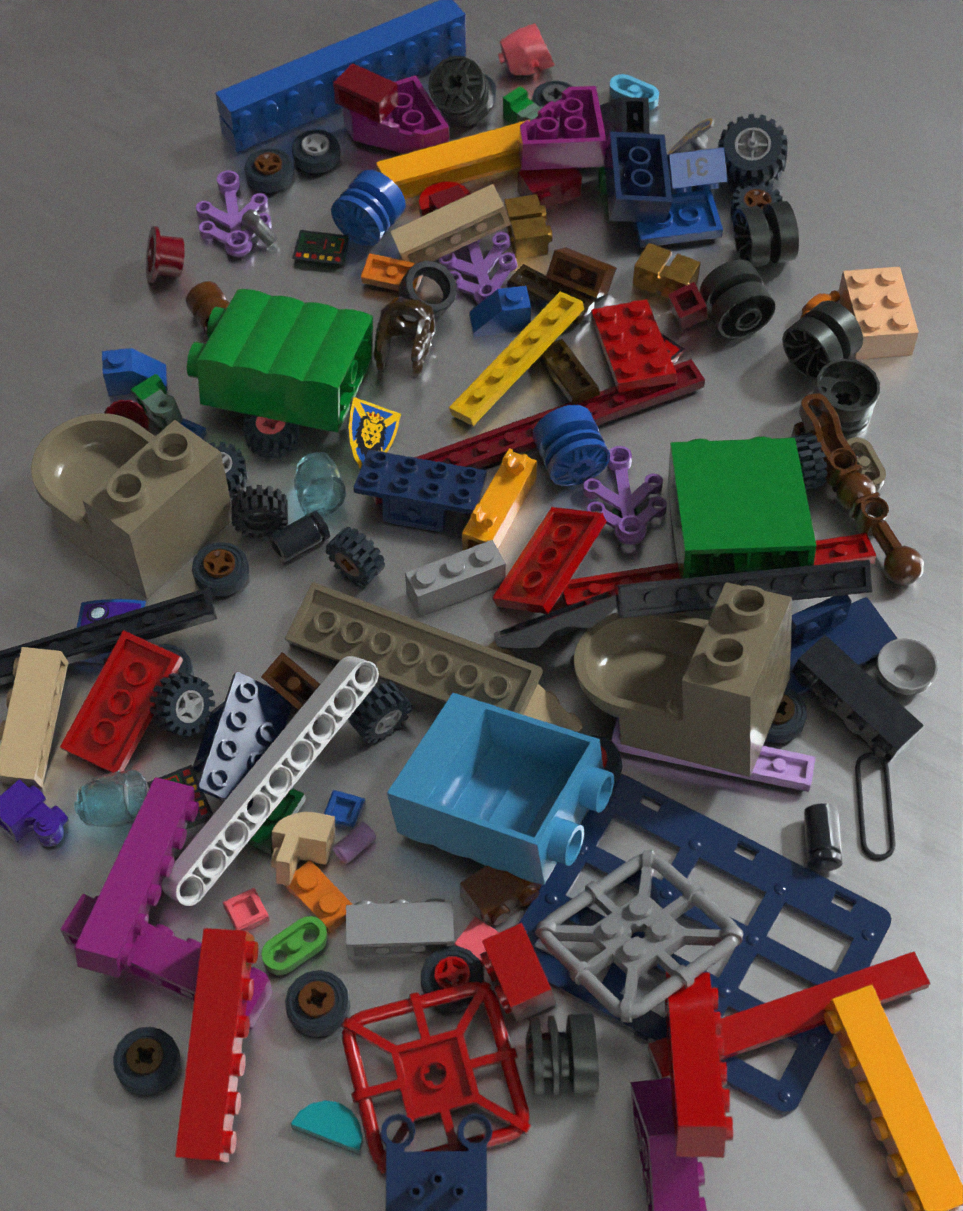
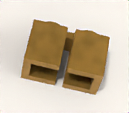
M537 194L504 199V207L511 223L506 228L515 258L547 255L548 243L553 241L551 226H546L545 224L547 221L546 208L544 205H540Z
M648 243L634 265L632 285L655 294L657 291H661V296L668 299L669 293L692 282L697 284L701 262L677 253L670 266H666L672 251Z

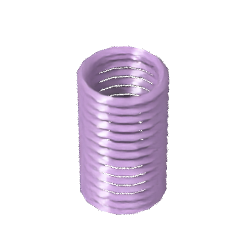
M361 822L347 836L338 841L333 846V850L342 862L348 864L352 858L354 859L363 849L376 840V835L366 823Z

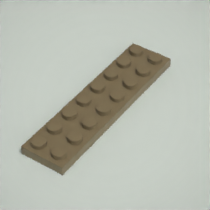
M314 582L311 583L284 638L290 644L337 662L348 656L371 661L378 669V678L393 684L395 683L398 686L446 704L452 693H456L524 715L543 673L542 668Z

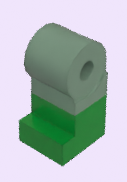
M521 86L503 97V118L511 124L526 120L532 121L537 117L538 111L543 108L527 97L528 91Z
M157 374L131 389L136 402L143 407L146 412L145 414L160 429H165L174 420L181 424L183 417L173 396L168 395L162 379Z

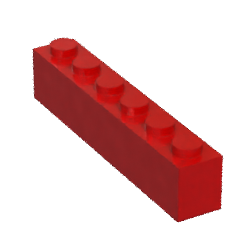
M203 928L175 1157L228 1163L229 1154H233L236 1148L237 1135L236 1131H232L234 1115L239 1114L241 1106V1094L237 1092L238 1076L242 1077L245 1070V1054L241 1053L243 1038L248 1037L250 1019L249 1016H246L247 1001L252 1000L254 993V980L250 978L251 964H255L258 958V942L254 941L255 937L248 931Z
M667 972L665 981L671 977V975ZM703 972L694 978L695 983L687 989L682 987L664 1000L676 1156L724 1158L726 1141L733 1140V1117L726 1116L725 1114L730 1111V1091L722 1087L727 1084L726 1062H720L724 1058V1038L717 1036V1034L720 1035L721 1013L714 1012V1010H718V988H711L710 973Z

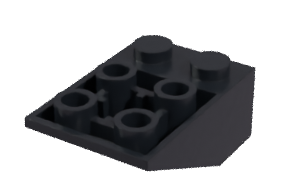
M621 97L600 105L606 143L610 132L650 134L649 98Z

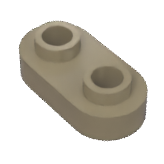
M854 437L848 439L847 442L856 456L860 457L857 458V465H861L863 468L861 474L867 475L874 482L876 491L880 490L886 478V470L873 446L863 438Z

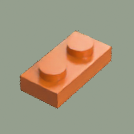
M369 253L361 274V281L365 284L399 291V285L403 276L415 263ZM422 276L416 277L413 281V289L416 294Z
M311 860L295 871L290 886L284 885L311 916L323 921L328 934H331L346 921V905H353Z

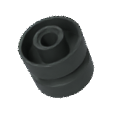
M787 201L765 204L763 210L758 206H752L735 211L733 234L739 260H746L751 262L754 267L767 265L769 258L773 263L796 259L799 251L798 225L794 211Z
M734 260L718 266L705 277L700 286L699 292L707 306V310L711 314L721 335L726 338L738 339L752 335L762 329L774 315L775 302L765 285H763V281L754 265L749 261Z
M827 300L820 302L803 318L789 327L783 334L782 343L785 354L791 364L806 377L816 380L822 367L829 362L842 358L849 359L857 353L863 345V334L858 321L848 309L837 302Z

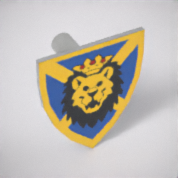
M709 118L696 124L671 148L668 154L678 152L689 143L695 151L708 149L706 147L708 137L703 133L712 128L714 119Z
M352 397L348 412L347 435L353 460L360 471L369 450L388 452L398 430L401 414Z

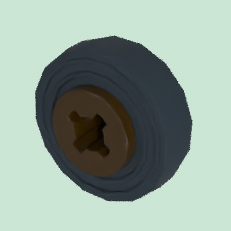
M786 687L777 709L781 712H776L765 741L771 743H785L795 739L802 732L807 719L806 704L802 697L793 689Z
M154 1027L137 1028L126 1034L118 1043L113 1056L114 1071L120 1083L129 1091L141 1095L155 1094L167 1088L176 1078L180 1067V1051L173 1037L164 1030Z

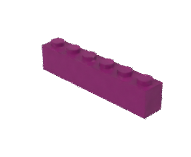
M157 777L154 778L74 947L77 967L119 978L124 965L129 966L135 954L134 943L137 936H143L149 921L148 912L150 907L158 904L163 878H168L171 875L174 866L173 856L176 849L181 850L187 836L186 827L189 822H194L196 819L199 803L195 802L194 787Z
M85 894L81 895L60 928L67 944L75 947L99 896L92 898ZM148 924L143 936L138 935L134 943L135 954L129 966L124 965L123 970L194 1003L201 943L192 938H187L186 941L174 936L175 933L162 924H156V926ZM251 967L250 978L254 980L253 998L251 1001H247L246 1016H249L250 1030L255 1026L273 993L268 976L255 967Z

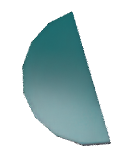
M324 1100L311 1103L299 1111L291 1122V1128L357 1154L361 1153L363 1136L360 1122L352 1110L339 1102Z

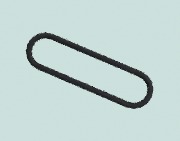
M864 753L859 756L855 765L861 845L868 856L879 860L886 859L893 854L896 845L889 767L883 757H879L875 753ZM866 758H876L884 767L890 834V849L884 854L873 853L869 850L866 843L860 770L861 762Z

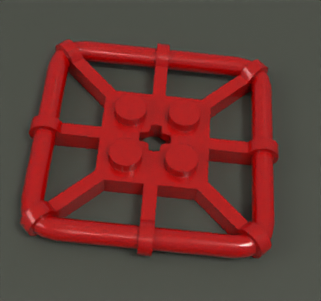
M486 981L482 983L467 982L419 995L418 992L409 994L410 998L360 1011L350 1018L346 1017L342 1022V1044L354 1092L351 1093L353 1103L358 1105L370 1156L377 1165L376 1170L382 1174L386 1173V1151L383 1147L372 1099L375 1097L401 1091L406 1116L413 1123L417 1120L440 1114L447 1144L418 1152L467 1151L457 1140L450 1111L471 1105H476L509 1125L492 1131L487 1148L511 1142L522 1134L527 1135L531 1128L529 1124V1108L515 1061L518 1058L516 1048L511 1047L499 1000L491 989L492 985ZM473 997L455 1030L430 1036L423 1009ZM484 1002L498 1052L470 1059L464 1034L479 1007ZM413 1012L420 1039L395 1045L367 1029L364 1025ZM357 1037L392 1056L397 1076L396 1080L368 1087ZM501 1064L515 1115L479 1094L474 1070ZM432 1065H436L438 1070H444L446 1076L441 1078V1084L434 1085L432 1081H426L424 1075L429 1073V1067ZM401 1123L394 1135L393 1143H403L409 1131L404 1123ZM484 1133L466 1139L470 1143H479L484 1138Z

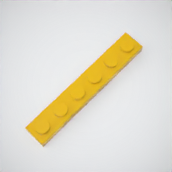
M559 292L449 407L451 415L474 426L584 310L583 302L563 292Z

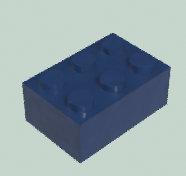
M610 132L606 143L604 160L610 221L665 223L672 204L665 135Z

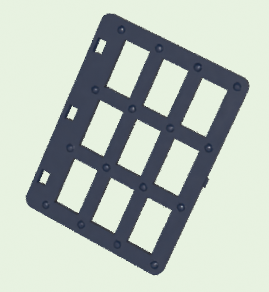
M621 774L620 779L613 786L611 797L602 812L589 810L580 824L584 827V839L574 863L567 866L557 862L546 883L540 888L539 896L532 901L519 922L525 928L551 987L632 1031L635 1037L644 1042L650 1041L652 1043L667 1037L666 1020L664 1017L650 1010L638 1018H633L632 1022H622L621 1018L610 1013L582 984H576L570 978V972L554 956L536 947L540 941L536 935L538 922L543 921L549 914L572 899L567 895L585 866L606 876L626 862L598 847L615 818L677 849L679 852L671 865L687 879L699 861L764 895L748 926L733 919L743 931L742 943L734 949L719 978L710 973L711 988H718V1010H714V1012H720L721 1018H723L727 1009L738 1013L765 1003L739 989L756 957L813 987L869 967L892 920L890 913L885 908L625 774ZM644 796L662 804L658 812L641 804ZM738 844L756 853L753 861L735 852ZM640 869L620 884L639 894L642 870ZM653 876L650 897L661 908H665L683 895L664 877L660 880ZM835 894L854 904L850 912L832 903ZM586 906L565 921L574 926H593L604 919L605 916ZM697 906L692 907L681 915V917L703 929L722 930ZM784 906L852 941L836 973L767 937ZM642 931L633 933L630 938L638 936L642 939L645 937V934ZM674 953L670 955L679 965L687 966L691 963ZM613 963L601 983L622 1002L624 995L621 993L625 988L627 975ZM659 964L653 967L656 971L666 975V971ZM824 1024L783 1039L797 1048L780 1081L735 1056L722 1060L720 1062H726L727 1085L779 1114H791L797 1109L835 1034H832L827 1025Z

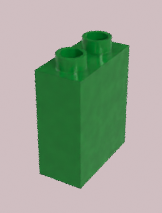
M758 436L745 440L709 441L707 439H693L688 442H670L668 494L679 579L814 565L817 545L795 438L771 439L765 436Z

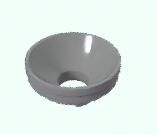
M902 638L890 641L881 649L877 659L879 678L889 689L900 694L911 695L923 692L935 680L938 671V663L933 652L923 643L913 639ZM897 669H906L911 672L913 679L908 682L900 681L896 678L894 672Z

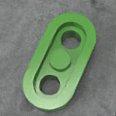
M313 916L303 917L268 940L262 949V960L267 971L274 975L288 974L319 953L325 947L328 940L326 926L323 921ZM312 934L316 936V939L312 942L304 940L307 935ZM278 955L287 956L284 962L279 963L275 961Z

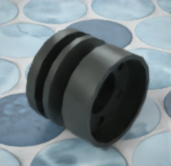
M452 56L442 60L432 71L429 77L428 89L432 100L448 122L457 126H471L479 123L487 116L492 107L493 93L484 73L475 61L465 56Z
M842 358L831 361L822 367L817 376L812 394H822L829 400L838 414L845 439H849L865 431L880 394V382L876 373L868 365L854 359ZM815 405L809 406L816 417L822 414L819 407Z
M593 1013L569 1014L566 1021V1032H558L554 1015L548 1016V1033H541L539 1016L529 1017V1028L525 1038L527 1075L531 1081L534 1096L544 1095V1078L551 1079L553 1095L560 1092L561 1077H569L573 1093L598 1092V1048Z

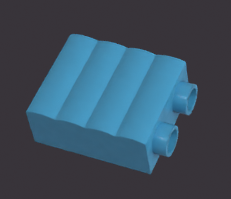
M452 693L388 790L387 796L398 833L415 841L434 845L446 852L471 858L485 866L488 865L494 869L508 871L524 880L545 884L557 862L570 866L576 860L584 839V827L580 825V822L588 809L596 812L604 810L612 794L614 775L612 772L603 769L600 739Z

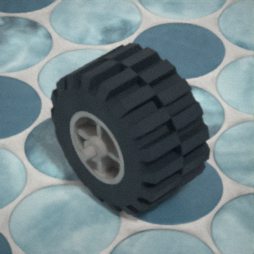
M748 114V118L744 119L743 116L737 117V123L731 121L727 124V130L723 129L721 139L718 142V148L724 147L727 183L734 182V188L737 189L744 183L750 186L751 181H756V185H760V181L765 182V185L768 187L769 184L773 185L774 179L778 181L781 178L782 172L786 168L788 140L787 136L784 135V129L781 125L776 127L774 119L771 118L767 121L765 115L760 114L759 118H755L754 114Z

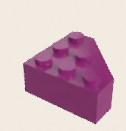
M416 75L395 82L398 86V105L380 124L342 107L343 123L353 140L403 154L449 142V126Z
M596 86L568 87L562 92V97L556 102L550 101L538 111L537 117L532 121L526 120L520 125L519 158L521 170L604 167L606 136Z
M670 1078L630 1082L634 1128L637 1131L640 1150L643 1149V1151H639V1159L649 1203L647 1204L648 1211H707L705 1199L699 1195V1186H705L702 1162H698L697 1157L676 1156Z

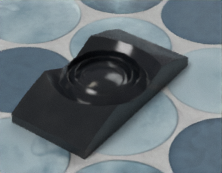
M615 589L549 612L548 615L544 614L494 632L497 647L536 648L540 647L546 640L568 634L579 628H592L617 607Z

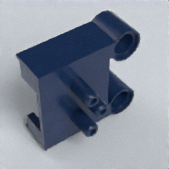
M394 1114L384 1121L380 1134L381 1140L386 1146L385 1211H487V1144L492 1136V1126L486 1117L480 1114H470L463 1118L457 1126V1140L467 1151L405 1152V1148L410 1146L415 1137L416 1131L412 1120L406 1115ZM397 1121L404 1123L409 1131L407 1140L399 1144L393 1143L387 1137L388 1126ZM468 1122H478L484 1128V1138L481 1142L470 1143L465 1138L463 1131ZM435 1176H438L440 1178L439 1183H436L434 1181ZM413 1188H417L419 1190V1194L417 1196L413 1195ZM457 1188L461 1189V1195L456 1194Z

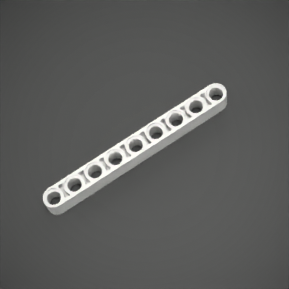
M352 656L344 657L339 661L174 862L171 875L168 878L164 877L162 881V889L166 895L185 906L195 905L205 896L375 686L379 673L374 663ZM359 668V675L355 679V672ZM338 694V701L334 705V698ZM315 720H318L317 727L313 730V723ZM296 745V752L291 757V751L293 747ZM275 771V778L269 784V778L271 774ZM253 798V805L247 811V805L249 801ZM231 825V832L225 837V831ZM209 853L208 861L202 865L204 856ZM187 880V886L182 892H179L181 884Z

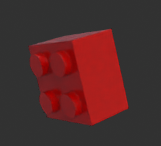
M522 923L481 940L486 951L481 953L480 957L491 981L499 980L500 985L494 987L506 1015L513 1013L517 1022L557 1005L550 984Z

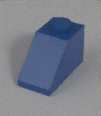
M519 286L497 289L469 312L473 337L522 332L531 322V305L527 287Z
M133 348L102 351L103 377L109 397L133 394L132 388L154 374H157L162 379L166 391H168L166 364Z

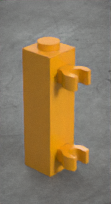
M509 448L502 459V464L481 501L474 508L471 518L462 532V551L490 540L494 541L498 549L536 481V460L531 459L526 454H517L513 452V449Z

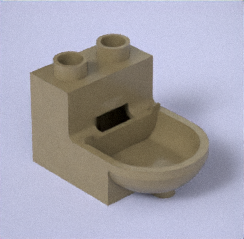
M97 413L78 416L63 422L51 430L42 439L34 452L31 463L32 480L41 500L51 508L59 534L146 599L153 595L232 522L231 500L221 452L176 420L171 422L157 436H154L134 421L119 415Z
M726 582L709 621L677 613L622 619L618 618L617 612L612 613L592 628H588L580 638L574 654L577 682L584 694L598 708L619 718L621 744L751 777L790 679L792 597L767 592L756 586H740Z

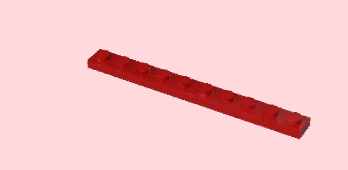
M867 533L816 541L814 565L870 560V565L875 564L876 553ZM671 563L570 579L561 593L565 607L615 589V585L679 579L678 564Z

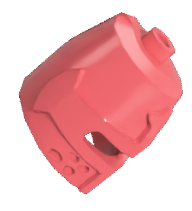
M535 23L517 29L500 41L502 53L498 54L500 64L506 63L507 69L514 76L535 73L534 67H538L542 71L554 66L552 57Z

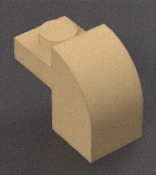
M299 812L283 818L275 825L272 831L273 855L271 867L276 868V883L290 886L299 860H311L315 863L327 864L335 841V816L314 812Z

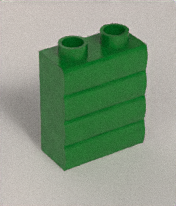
M238 289L227 309L214 307L207 328L208 341L206 344L200 342L192 344L187 358L188 377L198 379L201 405L338 433L349 411L351 398L356 396L373 360V316L358 310L337 309L323 303H304L292 297L270 296L256 290Z

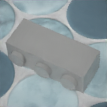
M490 540L405 572L406 594L418 617H422L498 588L506 577V563L494 541Z
M432 898L425 902L410 903L407 900L399 899L393 900L388 904L359 901L354 905H346V948L348 959L430 956L434 951L445 946H454L453 901L446 902L443 899Z

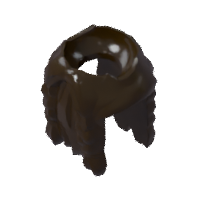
M399 296L381 310L379 322L377 323L373 357L376 361L377 369L384 373L392 337L406 336L415 338L411 352L413 377H418L423 370V363L427 359V354L430 352L431 340L435 332L433 307L418 299L411 300ZM403 315L413 316L417 320H406Z

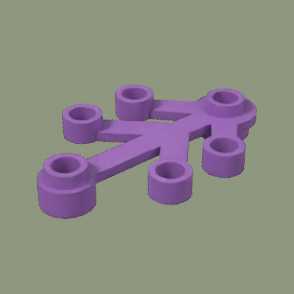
M223 171L217 176L219 191L225 195L227 213L213 207L209 201L197 203L196 212L200 219L207 220L211 218L230 228V233L217 228L212 221L200 223L199 232L201 238L205 240L214 238L224 243L225 251L229 255L240 257L251 251L252 239L256 236V234L248 229L245 231L241 230L243 225L242 215L250 209L264 212L268 208L267 196L262 193L255 194L251 197V201L239 212L236 193L240 188L239 176L234 171ZM260 213V218L271 229V217L266 213Z
M498 232L493 236L492 242L494 246L485 259H483L479 246L482 239L466 245L473 264L457 259L454 252L439 258L441 265L445 266L448 270H455L451 271L454 279H457V290L473 295L477 304H480L497 289H501V285L509 273L517 267L515 255L511 252L503 253L511 246L510 238L506 232ZM499 259L501 267L490 280L488 274ZM459 272L476 277L479 284L463 280Z
M615 446L609 450L610 461L607 465L615 473L618 494L604 487L595 478L587 479L584 482L583 494L588 499L600 498L621 511L622 518L606 510L601 502H591L587 506V511L603 513L607 521L606 524L615 529V536L620 542L634 545L640 543L646 537L645 526L654 517H663L667 512V501L662 497H653L649 500L648 507L638 516L634 514V509L650 494H658L662 491L663 479L658 474H649L645 477L644 483L631 494L627 470L632 464V453L624 446Z

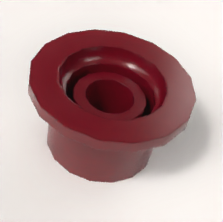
M152 226L148 237L146 253V277L148 283H154L157 275L180 277L184 265V239L161 236L157 226Z

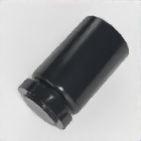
M315 510L309 513V516L306 515L269 535V541L277 557L285 563L318 545L322 540L325 541L330 538V531L324 518Z
M824 803L808 806L804 810L806 853L808 856L807 866L814 871L827 872L836 870L842 866L838 808Z

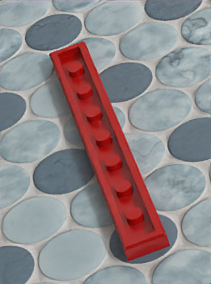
M915 951L726 1016L721 1018L720 1035L717 1034V1036L724 1038L723 1060L826 1024L824 1019L825 1007L833 998L873 985L880 1003L884 1004L929 987L930 981ZM666 1037L649 1043L647 1047L660 1079L670 1078Z

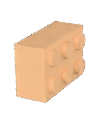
M900 267L843 271L838 291L841 296L839 301L856 318L863 334V345L854 354L855 360L912 355L919 331Z

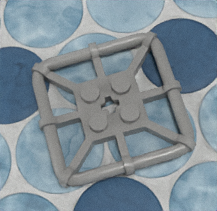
M644 850L643 854L631 858L598 882L591 881L585 885L583 892L553 911L543 921L538 922L536 927L537 937L545 948L570 972V978L576 984H582L610 1013L621 1018L622 1022H632L633 1018L646 1014L680 988L684 987L687 989L695 983L694 978L731 953L743 940V931L733 919L705 895V890L697 883L692 884L668 861L654 854L653 850ZM642 869L639 894L630 901L618 907L605 895L606 892ZM654 869L683 894L665 908H661L650 897ZM592 902L608 915L593 926L560 925ZM697 906L722 930L684 929L675 919L692 907ZM642 931L645 934V937L642 939L638 936L630 938L633 933ZM560 941L594 942L602 952L587 962H580ZM684 945L713 946L687 966L679 965L670 956ZM613 963L627 975L622 1002L595 977V975ZM658 964L671 975L669 979L635 1002L639 977Z

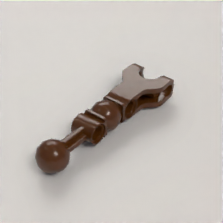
M818 393L805 396L799 408L802 422L794 425L791 437L800 435L801 432H811L813 436L817 437V443L820 442L822 445L820 450L821 452L824 451L825 457H823L824 462H827V467L825 468L827 471L826 482L836 492L838 502L845 509L851 510L849 516L851 519H855L856 529L860 533L874 536L885 553L884 572L886 577L892 583L901 586L913 584L923 574L924 561L922 555L914 548L902 546L886 522V517L889 513L888 504L884 499L880 498L879 492H876L874 482L867 475L861 474L863 468L861 465H857V457L842 433L838 414L824 395ZM815 405L819 407L822 414L816 417L809 406Z

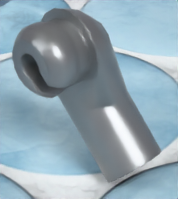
M247 210L242 215L243 226L256 234L267 247L277 240L278 237L260 218V214L256 210Z

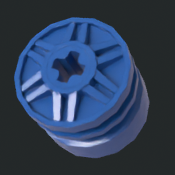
M364 170L349 184L348 189L342 192L340 197L334 201L331 207V215L337 228L344 235H349L351 241L362 246L372 247L379 243L383 235L388 232L389 227L394 225L401 217L406 208V203L400 188L390 178L375 170Z
M568 405L557 408L539 420L533 429V441L539 454L544 459L543 463L548 469L550 478L555 484L560 486L582 484L587 479L595 478L610 461L608 447L599 433L592 414L586 407Z

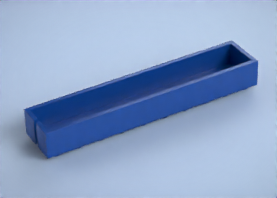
M438 0L215 92L218 112L221 114L219 115L221 133L237 153L341 109L342 106L335 103L333 82L352 63L396 82L431 71L442 60L449 57L466 56V14L453 0Z

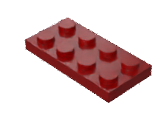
M647 299L591 309V319L619 393L677 382V372Z
M551 507L493 595L492 599L496 606L548 615L607 521L603 513Z
M123 630L60 748L121 777L154 714L150 713V707H154L155 703L150 702L151 696L157 697L158 693L153 691L156 685L163 686L160 682L163 677L169 679L168 674L177 673L183 662L182 657Z

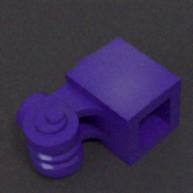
M20 779L0 795V827L17 842L34 828L42 845L47 847L55 846L63 839V826L69 819L58 806L55 805L50 809L43 803L46 801V798L36 786L28 787Z

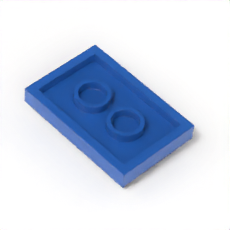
M711 189L671 194L672 204L665 223L633 222L640 247H646L648 243L664 245L721 238L723 235V227Z

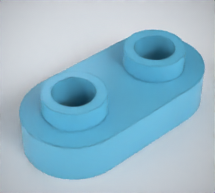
M625 74L616 75L610 80L609 93L614 99L621 97L649 98V110L657 107L659 91L655 86Z

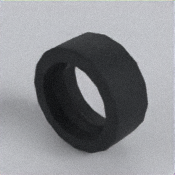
M425 260L415 263L403 276L399 285V296L411 300L418 299L432 306L435 318L440 317L452 305L457 294L456 281L452 273L445 266L435 261ZM416 277H429L440 286L443 298L438 304H429L416 295L413 289V281Z

